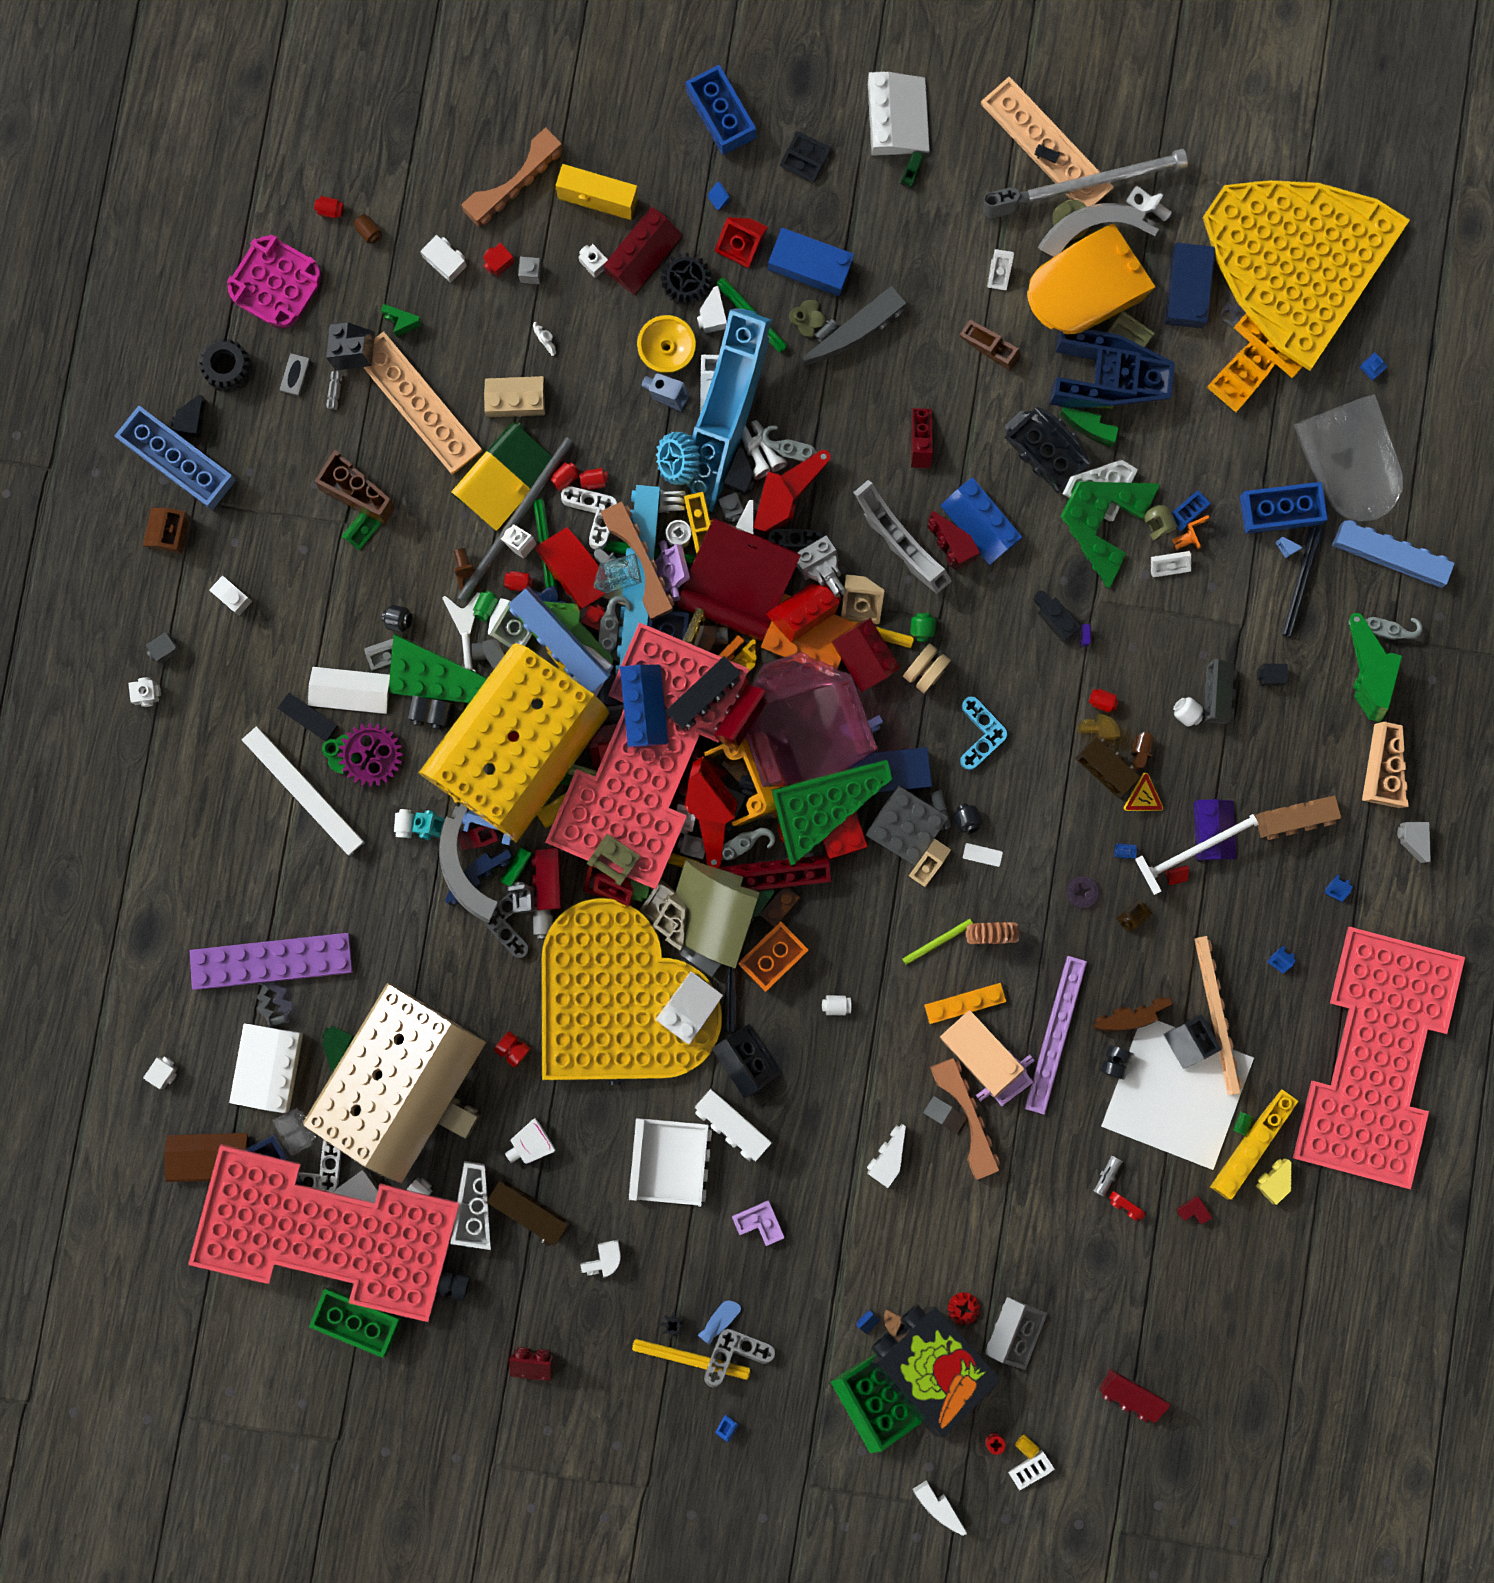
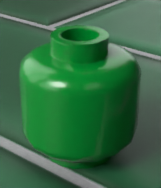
M916 613V616L911 618L910 634L917 637V641H928V638L934 637L936 634V619L932 617L931 613Z

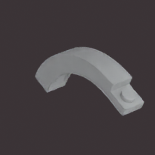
M1115 203L1095 204L1074 211L1060 220L1046 234L1038 248L1055 257L1062 252L1067 243L1079 232L1104 222L1131 224L1156 236L1159 229L1154 226V221L1146 217L1143 221L1146 213L1134 207Z
M460 804V807L455 806L451 815L454 819L446 817L442 828L439 845L441 869L450 891L458 902L471 914L489 923L497 901L479 892L469 882L458 860L457 836L464 814L468 809Z

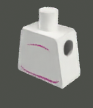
M535 1118L510 1140L514 1148L507 1151L505 1155L510 1163L521 1157L523 1162L527 1164L556 1151V1148L537 1118Z

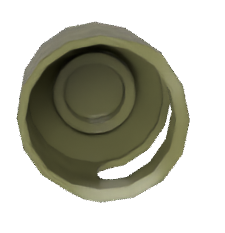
M1165 505L1151 508L1144 516L1145 523L1152 530L1150 535L1152 541L1178 528L1171 510Z

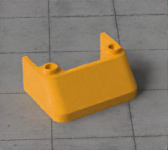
M756 733L746 736L737 751L722 744L704 752V755L708 757H714L725 752V755L731 760L744 758L758 794L750 797L747 801L749 815L733 821V826H742L776 811L771 790L787 785L769 740L765 735Z

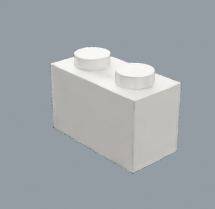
M436 235L420 252L422 257L451 283L467 267L465 257L458 250L455 252L451 249V244L444 237L440 239Z

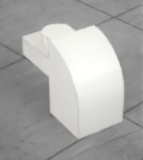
M619 1240L599 1243L600 1260L581 1263L582 1273L587 1272V1275L598 1274L599 1270L602 1269L603 1277L612 1274L617 1269L621 1259Z

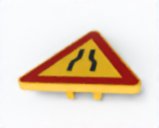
M1148 773L1142 774L1124 806L1125 811L1163 810L1162 803Z

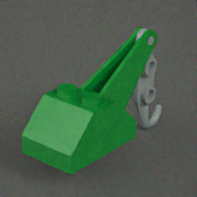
M1353 613L1349 618L1348 625L1360 670L1353 684V689L1356 690L1354 697L1369 720L1381 723L1388 711L1402 658L1398 654H1386L1375 635L1390 640L1418 638L1423 631L1422 624L1418 619L1411 618V621L1417 625V630L1410 632L1392 621L1377 617L1364 619L1360 613Z

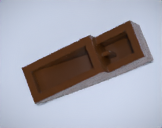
M972 320L968 321L959 334L963 340L979 352L1008 370L1012 369L1021 356L1019 348L1004 341L1002 336Z

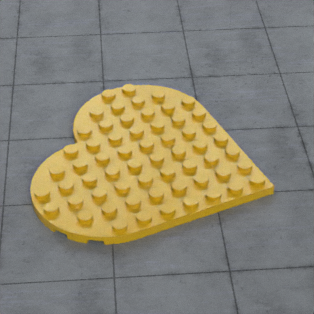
M613 899L586 900L564 911L550 927L542 949V1080L671 1078L685 1074L700 1065L715 1046L722 1024L720 1001L689 1044L655 1020L690 972H693L711 987L713 986L705 975L693 966L680 960L662 958L660 942L654 928L647 918L632 906L628 907Z

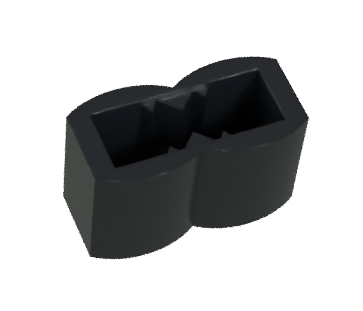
M413 696L408 719L416 726L424 727V724H430L432 729L443 730V727H449L453 704Z

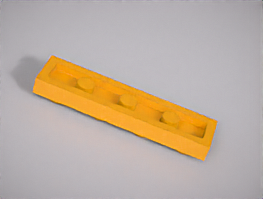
M997 983L925 1004L924 1007L929 1024L963 1015L969 1010L973 1012L1004 1003L1006 999L1001 983Z

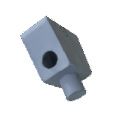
M659 373L655 375L654 379L647 376L643 379L642 387L648 389L654 400L680 412L682 411L689 397L683 382Z

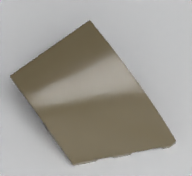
M660 880L657 888L653 889L639 912L653 922L652 926L667 936V942L678 950H682L687 908L677 893L664 881Z

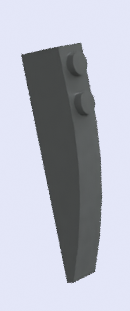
M890 286L802 358L803 366L842 353L861 343L879 329L883 331L890 325V320L894 317L898 319L904 314L906 302Z

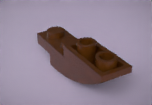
M1161 996L1153 1000V1005L1147 1008L1145 1005L1134 1009V1014L1130 1007L1125 1009L1122 1006L1114 1010V1015L1108 1018L1106 1015L1095 1019L1096 1023L1092 1027L1094 1030L1105 1032L1129 1031L1145 1027L1159 1020L1155 1013L1170 1007L1173 1003L1169 997L1164 999Z

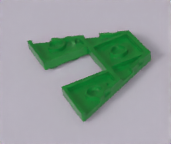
M1085 481L1076 483L1060 517L1068 525L1072 536L1077 539L1082 552L1087 560H1090L1094 571H1097L1105 584L1104 587L1110 588L1127 554L1095 535L1111 502L1137 518L1144 519L1160 486L1159 483Z

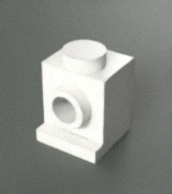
M588 245L584 246L579 252V262L596 278L604 271L603 265L608 259L594 245L590 247ZM592 255L596 256L594 260H590L589 258Z

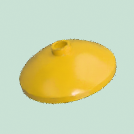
M662 315L649 320L642 327L637 340L638 353L644 364L660 373H673L683 369L693 358L696 347L695 336L690 326L682 319L670 315ZM668 345L670 349L665 351L663 347Z

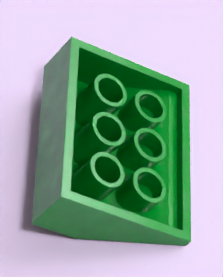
M876 1354L830 1381L869 1453L883 1451L922 1423L869 1364Z

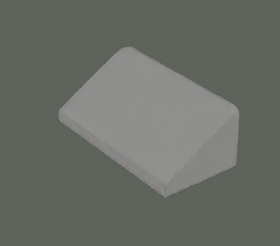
M393 639L364 649L371 670L391 664Z

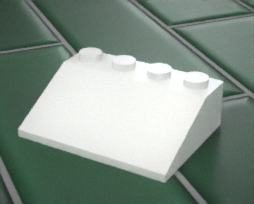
M893 72L869 73L868 97L872 155L912 154L913 152L929 153L925 78Z
M244 1024L229 1103L288 1113L290 1111L303 1033Z

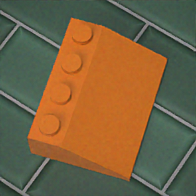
M784 593L779 604H781L791 596ZM834 614L791 643L778 627L771 622L761 648L834 678L841 657L831 641L856 623Z

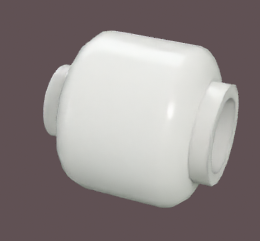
M1190 697L1181 698L1174 706L1175 718L1187 727L1194 724L1198 725L1203 719V707Z

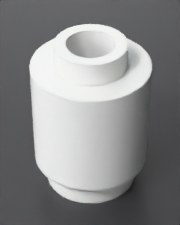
M400 809L399 813H395L394 832H396V837L412 838V833H414L412 828L415 820V814H411L412 810Z
M826 995V999H822V1011H825L826 1015L850 1014L851 998L840 995Z

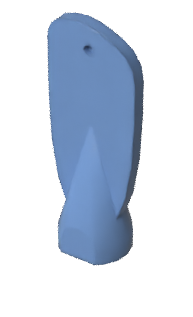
M724 1301L698 1336L710 1345L713 1338L719 1335L741 1311L740 1305L733 1301Z

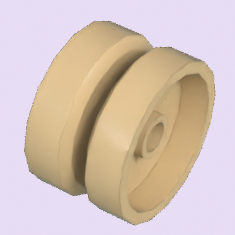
M930 643L903 675V678L909 683L914 682L919 675L922 676L916 688L923 694L931 685L938 681L945 672L944 669L951 661L942 654L933 662L932 659L937 654V648Z

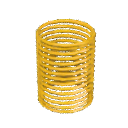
M1022 1435L1015 1444L1029 1459H1032L1040 1449L1026 1435Z

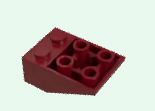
M935 511L930 513L927 523L928 529L932 534L935 533L938 538L936 540L937 545L941 551H945L947 555L945 559L950 568L953 567L956 571L975 561L980 552L971 535Z
M528 1347L514 1349L509 1358L510 1377L551 1381L554 1354H551L550 1350L538 1349V1352L530 1351Z

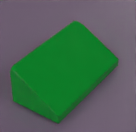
M361 512L341 537L360 551L381 525V522Z
M519 848L500 881L509 887L514 886V883H517L532 858V854L523 848Z

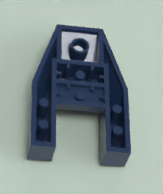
M1090 329L1077 334H1063V331H1059L1055 353L1096 360L1094 383L1057 377L1051 387L1050 405L1066 408L1107 407L1171 399L1175 362L1121 335Z

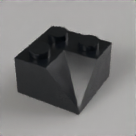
M348 322L331 324L329 326L327 360L335 370L372 366L375 332Z

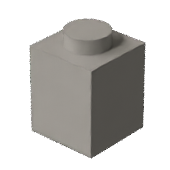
M520 257L518 274L520 283L540 284V258Z

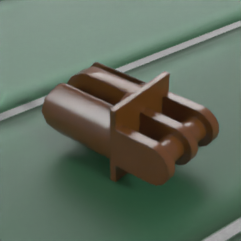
M1143 732L1135 737L1133 749L1130 754L1134 755L1132 766L1137 770L1143 768L1147 758L1149 759L1153 756L1151 754L1154 737L1148 732Z

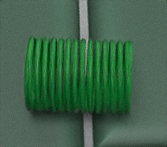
M1240 1112L1233 1131L1247 1136L1248 1127L1252 1124V1118L1254 1117Z

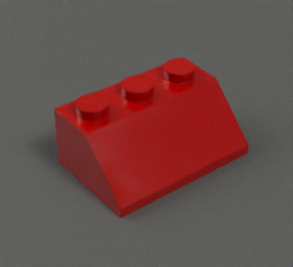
M811 583L767 612L766 615L792 643L834 615L840 601L827 587Z

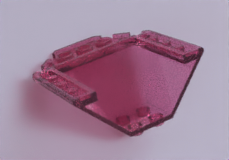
M802 652L763 665L753 686L766 691L768 703L746 736L763 787L787 786L844 771L877 750L850 674L836 670L834 667L820 660L817 661Z

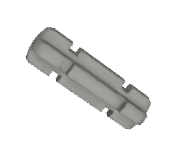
M332 371L330 377L332 381H330L328 391L329 399H327L326 406L328 409L337 410L342 374L338 371Z

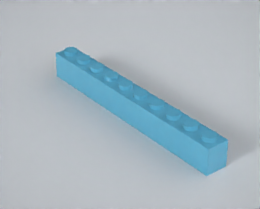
M636 485V491L632 490L631 502H635L634 510H630L632 513L630 520L633 524H637L641 532L638 536L641 542L645 541L649 552H647L649 560L652 558L654 560L660 487ZM631 547L626 550V560H629V568H625L624 571L627 587H623L622 596L629 600L631 609L627 610L626 604L625 607L621 606L620 618H624L623 626L619 627V638H622V645L617 647V657H620V665H616L615 677L639 622L648 626L649 615L642 601L645 592V574L639 558Z

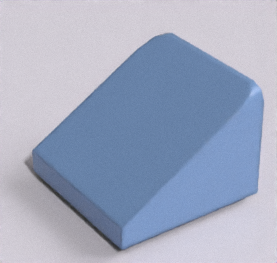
M1281 537L1276 541L1278 548L1285 558H1288L1302 548L1285 537Z

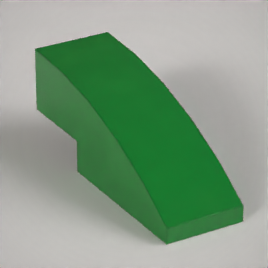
M1063 407L1060 411V416L1079 433L1101 444L1114 445L1118 427L1100 423L1101 415Z

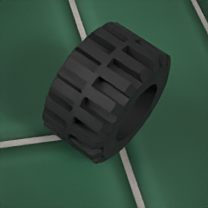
M220 338L219 342H216V340L211 341V346L207 344L205 346L207 350L201 352L203 358H199L201 365L199 368L207 382L219 391L222 389L223 392H228V389H231L233 392L236 391V387L240 389L244 387L242 383H247L249 381L247 376L252 374L250 370L252 368L251 359L244 348L238 342L234 343L232 339L225 341L224 338ZM233 357L236 359L235 367L231 372L226 374L216 372V365L222 358Z

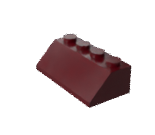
M651 206L603 265L604 272L635 296L681 240L682 235L667 217Z

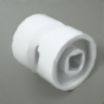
M675 520L667 526L666 540L668 545L673 547L675 544L682 545L683 549L690 545L691 528L685 521Z

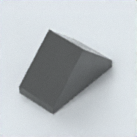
M935 1096L932 1097L923 1111L924 1114L955 1134L959 1132L967 1119L966 1116Z

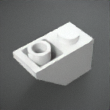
M514 524L506 530L501 538L514 553L523 559L536 546L534 537Z

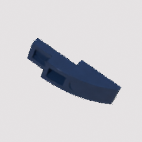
M509 850L493 859L486 853L470 864L463 872L469 882L480 891V886L483 885L480 877L487 878L494 873L493 869L499 866L500 868L506 867L511 863L510 860L513 856ZM449 890L445 902L448 905L452 903L454 906L459 902Z

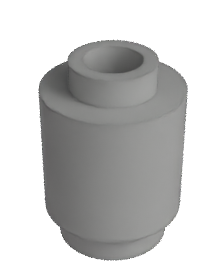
M551 910L535 911L533 916V935H537V939H545L553 924Z

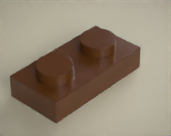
M783 887L762 911L760 916L775 928L800 897L790 888Z

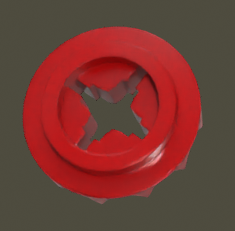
M960 1292L950 1299L948 1313L957 1324L967 1325L973 1323L979 1316L980 1305L972 1294ZM967 1302V1308L972 1312H964L961 1316V1310L956 1305L963 1306Z

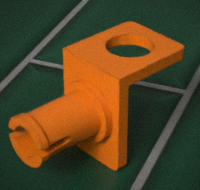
M1209 515L1187 525L1188 533L1172 539L1173 544H1176V550L1192 543L1193 545L1195 544L1197 550L1201 549L1193 527L1210 519Z

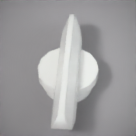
M534 322L535 334L552 356L556 355L555 346L551 342L552 334L547 330L543 331V327Z

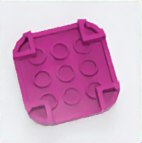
M269 235L258 239L255 238L250 243L251 248L233 276L228 278V293L233 302L269 325L276 328L290 327L300 318L321 283V271L315 260L278 240L276 236Z

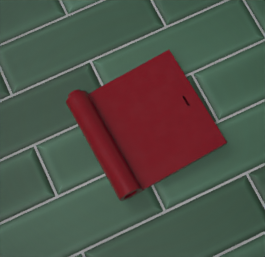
M713 518L689 571L690 579L683 584L681 591L678 590L680 599L675 601V606L694 614L697 611L696 615L762 642L771 621L766 614L778 606L801 554Z

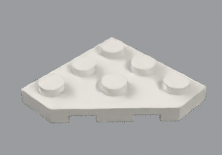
M1119 460L1071 476L1063 495L1070 498L1076 483L1080 481L1132 483L1138 469L1123 460ZM1111 502L1104 518L1108 521H1114L1120 507Z

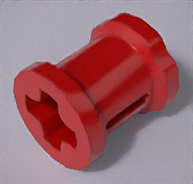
M990 1433L986 1437L985 1445L992 1454L998 1455L1005 1450V1441L998 1433ZM997 1439L1000 1444L993 1448L991 1443H994V1440Z

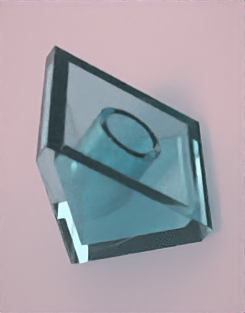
M636 554L601 563L594 582L595 589L607 594L642 583Z

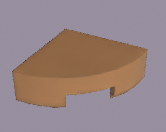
M885 1309V1326L896 1337L902 1325L900 1321L901 1316Z

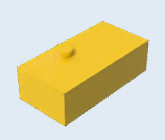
M562 164L556 183L558 199L632 220L638 202L637 185Z

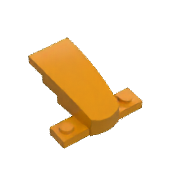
M1247 314L1240 319L1234 326V329L1250 343L1207 386L1211 392L1235 412L1252 395L1275 364L1291 378L1303 367L1278 351Z

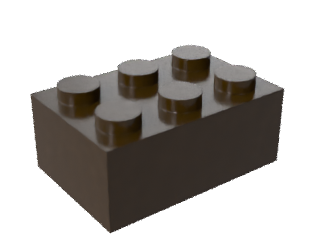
M1095 737L1075 759L1119 798L1140 778L1139 772L1132 765L1128 766L1123 761L1124 758L1117 751L1113 752L1108 748L1109 744L1103 738Z

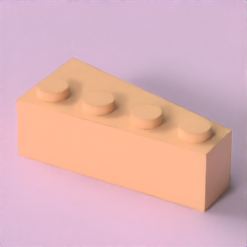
M1387 722L1374 724L1362 801L1396 808L1408 807V800H1406L1407 782H1405L1404 774L1406 765L1403 760L1404 739L1402 725Z

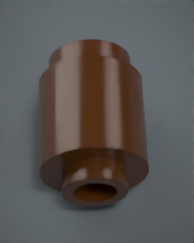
M362 214L354 221L355 230L367 243L374 244L380 240L382 230L370 216Z

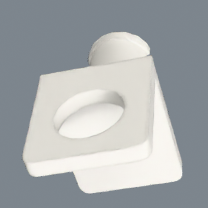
M1138 186L1133 189L1126 201L1132 207L1145 213L1153 212L1162 221H1166L1172 212L1159 202L1163 194L1160 193L1151 197ZM1136 194H1141L1143 197L1141 205L1136 204L1134 201Z

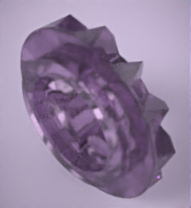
M1080 876L1074 878L1066 889L1067 898L1071 904L1079 908L1091 906L1098 897V887L1089 877ZM1079 887L1090 889V891L1085 893V900L1082 895L1075 896L1079 891Z

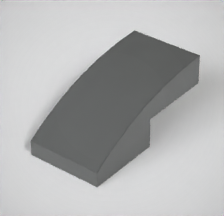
M687 946L680 953L681 956L711 977L721 965V963L709 959Z

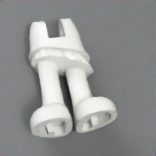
M755 420L751 422L756 436L752 438L745 426L741 438L745 450H747V455L753 456L756 464L753 470V477L755 480L765 477L770 472V468L773 472L783 469L787 465V461L783 457L776 455L773 449L763 443L762 433L764 429ZM760 446L762 447L769 461L770 468L759 450Z

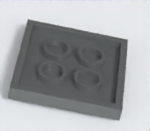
M898 785L866 832V836L916 866L948 816Z

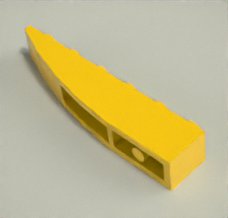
M704 492L684 496L696 553H698L711 524Z
M1281 1089L1246 1134L1247 1136L1243 1138L1210 1188L1225 1199L1232 1200L1299 1101Z

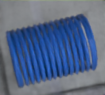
M1118 843L1115 845V858H1136V845Z

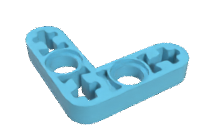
M967 697L962 703V710L985 734L960 759L962 768L972 770L1006 739L1007 731L977 698ZM967 701L969 703L974 702V708L977 711L980 708L982 710L975 718L972 716L975 714L974 710H967L966 708L968 706ZM981 715L989 717L990 722L988 725L984 726L979 723ZM994 730H1001L1002 739H1000L999 737L996 738L993 741V743H995L996 745L993 746L991 741L986 739L985 737L988 736L989 739H991L995 734L993 732ZM981 742L987 743L989 751L981 753L978 750V745ZM974 749L975 753L978 755L972 761L974 765H966L965 757L967 756L968 758H970L974 754L971 750Z

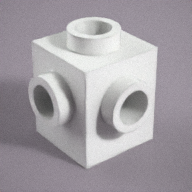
M149 677L139 678L138 682L129 683L130 701L134 705L141 704V707L153 706L154 702H159L158 696H161V689L157 682L150 680Z

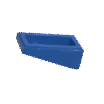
M1199 490L1172 512L1179 531L1186 528L1189 523L1211 505ZM1194 499H1196L1202 505L1201 508L1196 504ZM1188 504H1190L1191 507H1192L1196 512H1194V511L1188 506Z

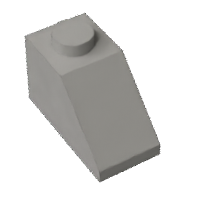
M1429 822L1401 823L1400 827H1398V838L1401 840V844L1420 863L1430 862Z

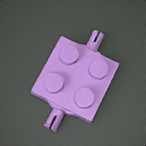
M660 541L661 553L654 561L658 568L655 572L657 577H662L666 585L663 588L665 594L671 593L672 600L678 601L680 599L679 587L690 579L682 545L675 544L668 549L667 541Z
M1030 1054L1022 1061L1016 1059L1025 1072L996 1098L1000 1106H1003L1033 1083L1026 1071V1067L1034 1062ZM985 1088L976 1094V1097L981 1102L991 1094Z

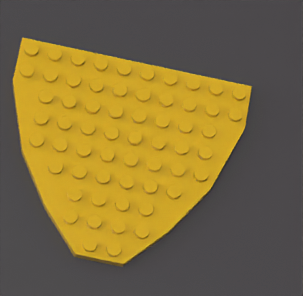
M1260 181L1224 185L1203 216L1211 246L1215 247V259L1237 303L1278 351L1309 371L1410 221L1378 199L1321 183Z

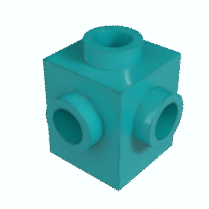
M425 810L424 813L416 812L412 832L419 834V838L431 840V837L440 838L446 818L437 816L436 812Z

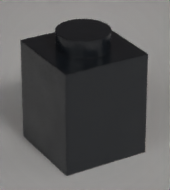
M1262 664L1260 669H1257V680H1260V686L1286 685L1288 683V664Z

